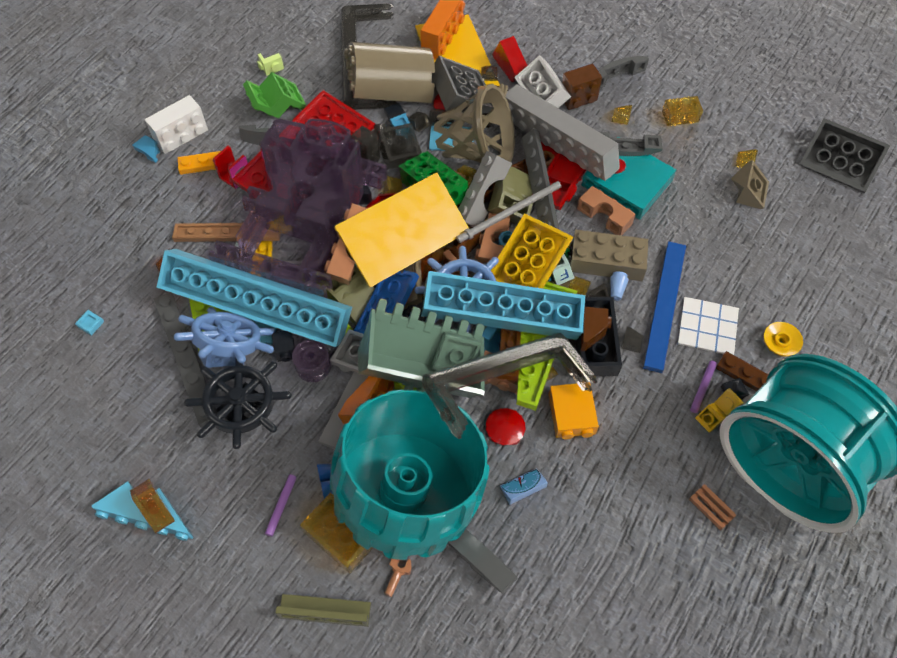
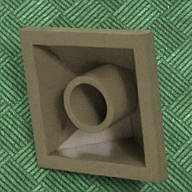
M751 160L731 178L739 189L736 203L764 209L769 181L755 162Z

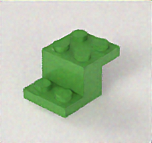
M273 72L268 75L260 86L248 80L243 84L252 107L257 111L265 112L268 116H274L279 119L290 105L301 110L307 106L296 84Z

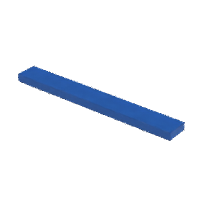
M668 241L643 369L659 373L664 371L686 245Z

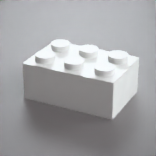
M540 55L515 76L516 81L521 87L557 108L571 98L551 66Z
M190 95L145 119L152 138L164 154L173 151L208 131L202 110Z

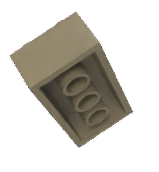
M575 230L572 241V257L570 259L571 270L575 273L611 277L613 272L620 271L626 273L629 280L643 281L647 270L648 239Z

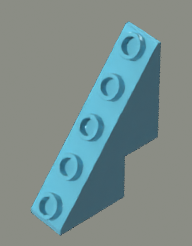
M126 482L92 505V508L96 510L95 516L99 518H115L116 522L127 525L128 522L134 523V526L139 529L147 530L152 528L155 529L156 533L165 536L171 533L175 535V538L187 541L188 538L193 539L188 528L160 488L144 499H141L133 486Z

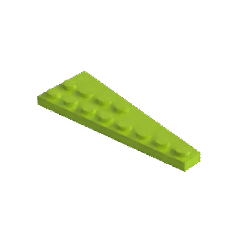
M547 282L543 288L573 294L578 293L576 290ZM521 332L516 405L536 411L561 337Z

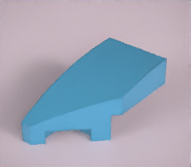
M144 135L132 145L136 151L145 154L148 160L155 163L158 161L156 155L160 153V149L154 139Z

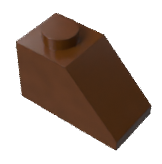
M584 308L581 351H586L605 336L607 328H611V317L608 316V309Z

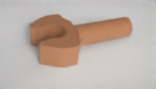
M410 559L407 560L403 568L398 567L400 560H391L390 567L393 569V574L384 592L385 595L392 597L401 576L405 574L410 575L412 570Z

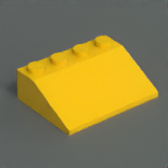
M524 213L498 256V264L491 269V272L497 282L543 289L572 241L573 236Z

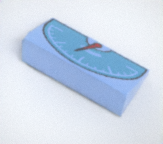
M536 468L501 485L500 488L509 505L546 488L548 482Z

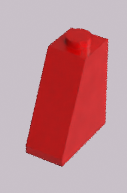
M514 36L499 41L492 56L509 80L515 82V76L528 65Z

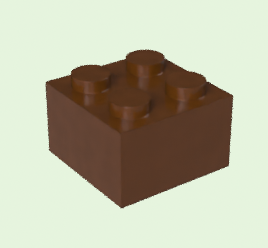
M594 64L563 73L562 84L571 96L564 103L568 110L598 100L602 76Z

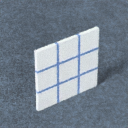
M684 297L678 344L721 354L727 351L734 355L739 308Z

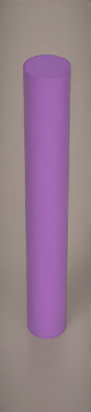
M709 361L690 408V411L693 413H698L717 365L715 361Z
M289 474L265 535L273 537L296 481V476Z

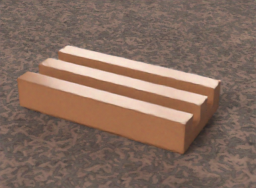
M705 484L689 499L720 531L736 516ZM698 496L724 521L723 523L697 499Z

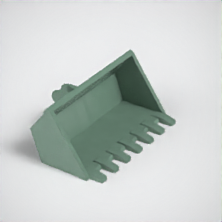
M379 299L376 310L371 309L358 349L359 374L402 383V385H405L404 391L413 390V387H416V391L435 390L467 398L484 395L483 324L477 323L473 334L466 332L469 324L467 320L462 319L458 329L455 330L451 329L452 316L446 315L442 325L439 326L434 324L437 316L436 312L429 311L426 321L423 322L418 320L420 308L413 307L409 318L402 316L403 304L396 303L391 314L385 312L387 300ZM444 331L481 340L482 346L468 378L431 368Z

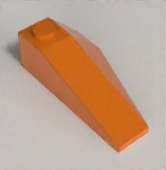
M369 376L344 403L338 414L342 423H349L356 408L365 401L386 394L388 391H393L394 381Z

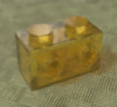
M698 96L665 100L662 113L667 126L693 124L700 121L703 109Z

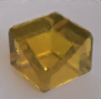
M632 105L614 108L611 122L628 125Z

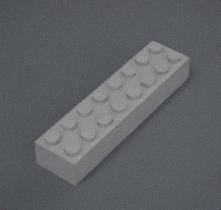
M518 84L507 91L506 99L511 110L513 124L519 127L521 131L528 133L533 129L538 130L540 140L545 146L551 147L558 154L564 155L568 160L577 163L582 169L588 170L595 177H599L604 181L620 169L617 142Z

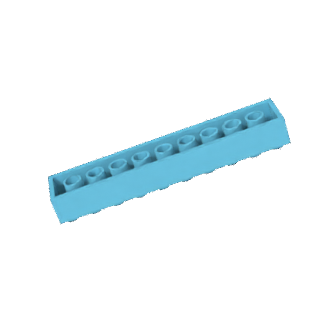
M178 249L164 251L157 288L333 347L339 346L345 336L352 306Z

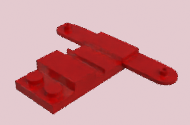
M541 142L542 149L550 151L555 156L547 168L550 185L557 181L561 184V188L552 192L555 209L561 210L565 202H570L577 191V184L582 180L581 177L586 169H582L577 163L568 160L567 157L558 154L554 149L545 146ZM619 159L620 169L614 174L625 170L626 163L624 160Z

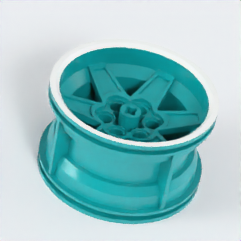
M796 354L781 360L769 373L766 383L745 404L734 408L720 426V440L723 450L739 476L785 516L815 530L829 533H841L850 530L865 513L867 495L878 481L897 475V406L868 378L838 361L823 356Z

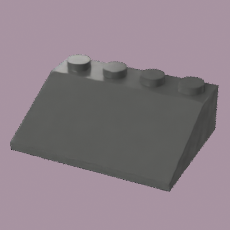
M438 56L434 63L435 73L432 74V80L435 83L446 112L477 94L479 86L486 85L479 70L442 56ZM492 103L483 104L482 114L491 111L493 108Z
M823 118L799 165L865 193L891 145Z

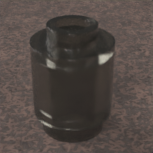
M430 110L429 123L434 126L439 121L437 116L446 112V110ZM449 120L442 127H450L454 120Z

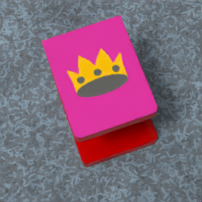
M228 145L213 158V162L219 179L237 189L239 186L234 184L232 179L248 162L244 155L235 161L232 149Z

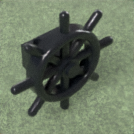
M235 357V366L225 368L216 374L206 366L201 367L200 372L209 379L204 388L202 398H189L184 401V405L187 407L202 406L209 420L197 432V436L204 438L215 427L220 431L233 434L232 446L234 449H239L241 447V433L249 432L261 424L271 433L276 432L277 426L268 419L274 405V400H285L292 397L289 391L273 392L271 384L267 379V376L277 368V363L275 361L270 362L260 372L253 367L243 366V363H239ZM243 378L252 379L249 383H243ZM234 379V388H231L225 382ZM260 384L264 393H258L255 388ZM218 389H221L227 395L214 397ZM219 404H221V405L216 409L217 414H215L214 411H213V405H219Z

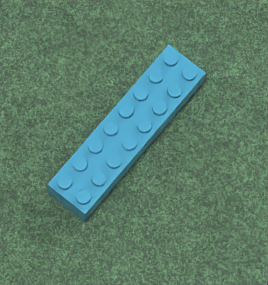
M429 271L426 279L421 316L427 317L429 311H433L437 314L436 319L444 320V317L448 315L452 316L453 321L456 322L464 319L469 324L476 325L480 323L489 327L577 340L583 333L585 295Z

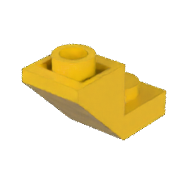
M727 389L714 403L706 406L695 419L710 433L722 423L734 408L743 405L744 402L731 389Z

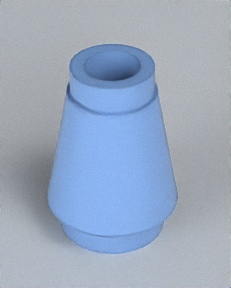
M613 272L610 277V294L617 301L622 299L629 281L628 275L624 272Z

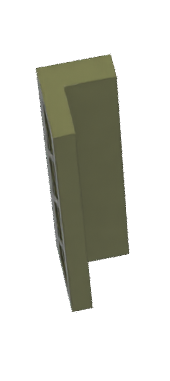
M282 594L281 605L276 607L275 613L280 619L368 627L371 602Z

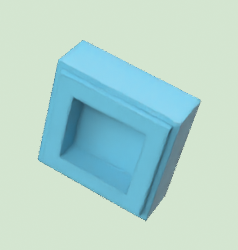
M87 310L75 325L92 336L104 323V320Z

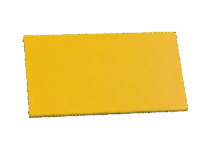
M467 14L463 24L459 25L457 34L453 35L451 44L447 45L446 52L442 57L479 70L486 85L494 84L500 86L472 21ZM424 24L415 25L420 41L421 29Z
M438 173L334 226L369 288L454 241L458 235L464 233V230L469 228Z

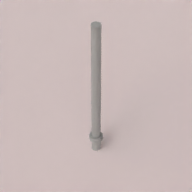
M557 181L471 229H465L464 233L456 237L458 243L472 239L477 233L561 188L560 182Z

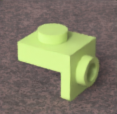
M261 53L257 54L259 59L257 61L258 67L264 71L266 76L271 72L275 73L284 69L282 57L279 53L265 59Z

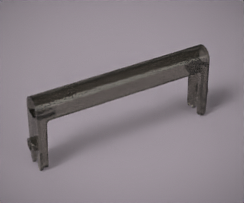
M391 4L347 5L341 9L343 103L354 110L381 109L397 104L396 101L354 98L353 92L350 91L348 69H346V59H344V49L348 48L350 42H357L356 22L391 19L394 13L382 12V10L393 8Z
M556 333L424 374L422 384L439 411L441 419L446 422L454 436L461 439V435L466 430L465 426L468 425V422L449 392L553 358H557L583 391H592L585 377L592 383H597V379L562 333Z

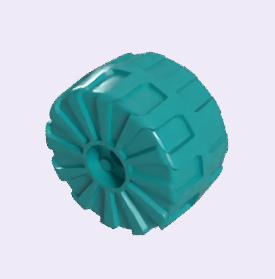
M403 389L393 390L372 400L365 401L356 408L349 423L343 425L332 458L330 490L334 494V513L338 522L346 524L353 533L354 541L367 550L373 547L382 551L390 559L407 560L408 556L419 555L425 558L442 552L449 541L460 538L482 501L490 467L487 464L488 446L483 433L479 431L465 410L434 393L412 390L404 391Z

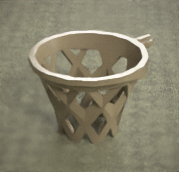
M501 83L499 87L494 84L479 86L477 94L459 106L437 116L439 121L434 124V131L443 135L435 142L437 148L445 150L442 152L443 157L468 159L481 163L486 151H489L488 146H491L501 152V155L497 156L509 162L512 161L515 136L512 114L506 99L507 85L504 86ZM492 103L493 108L487 115H482L483 104ZM449 120H456L448 129L442 127ZM465 122L473 126L470 129L462 128ZM489 122L500 126L501 133L493 138H490L483 132ZM448 138L453 139V146H450L443 142ZM500 138L502 140V146L496 142Z

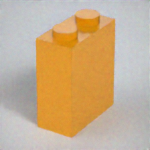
M590 382L550 386L549 400L556 438L571 439L574 436L588 438L595 435L599 425Z

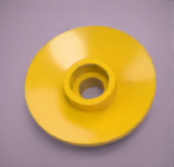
M772 323L764 332L766 346L770 351L779 356L788 357L796 355L803 346L802 334L795 326L789 323Z

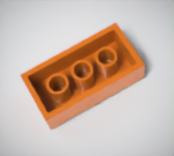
M439 0L422 27L421 47L430 48L434 59L445 54L447 45L451 44L453 35L457 34L459 25L463 24L465 19L463 14L465 8L464 0Z

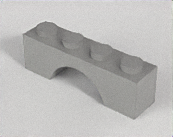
M486 151L485 156L482 158L471 185L458 208L465 222L470 225L484 222L488 214L484 207L485 192L495 181L504 180L512 165L511 162L489 151Z

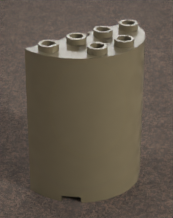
M350 42L348 48L344 49L348 80H350V91L353 92L354 98L432 103L435 83L431 82L432 74L435 73V64L430 48Z

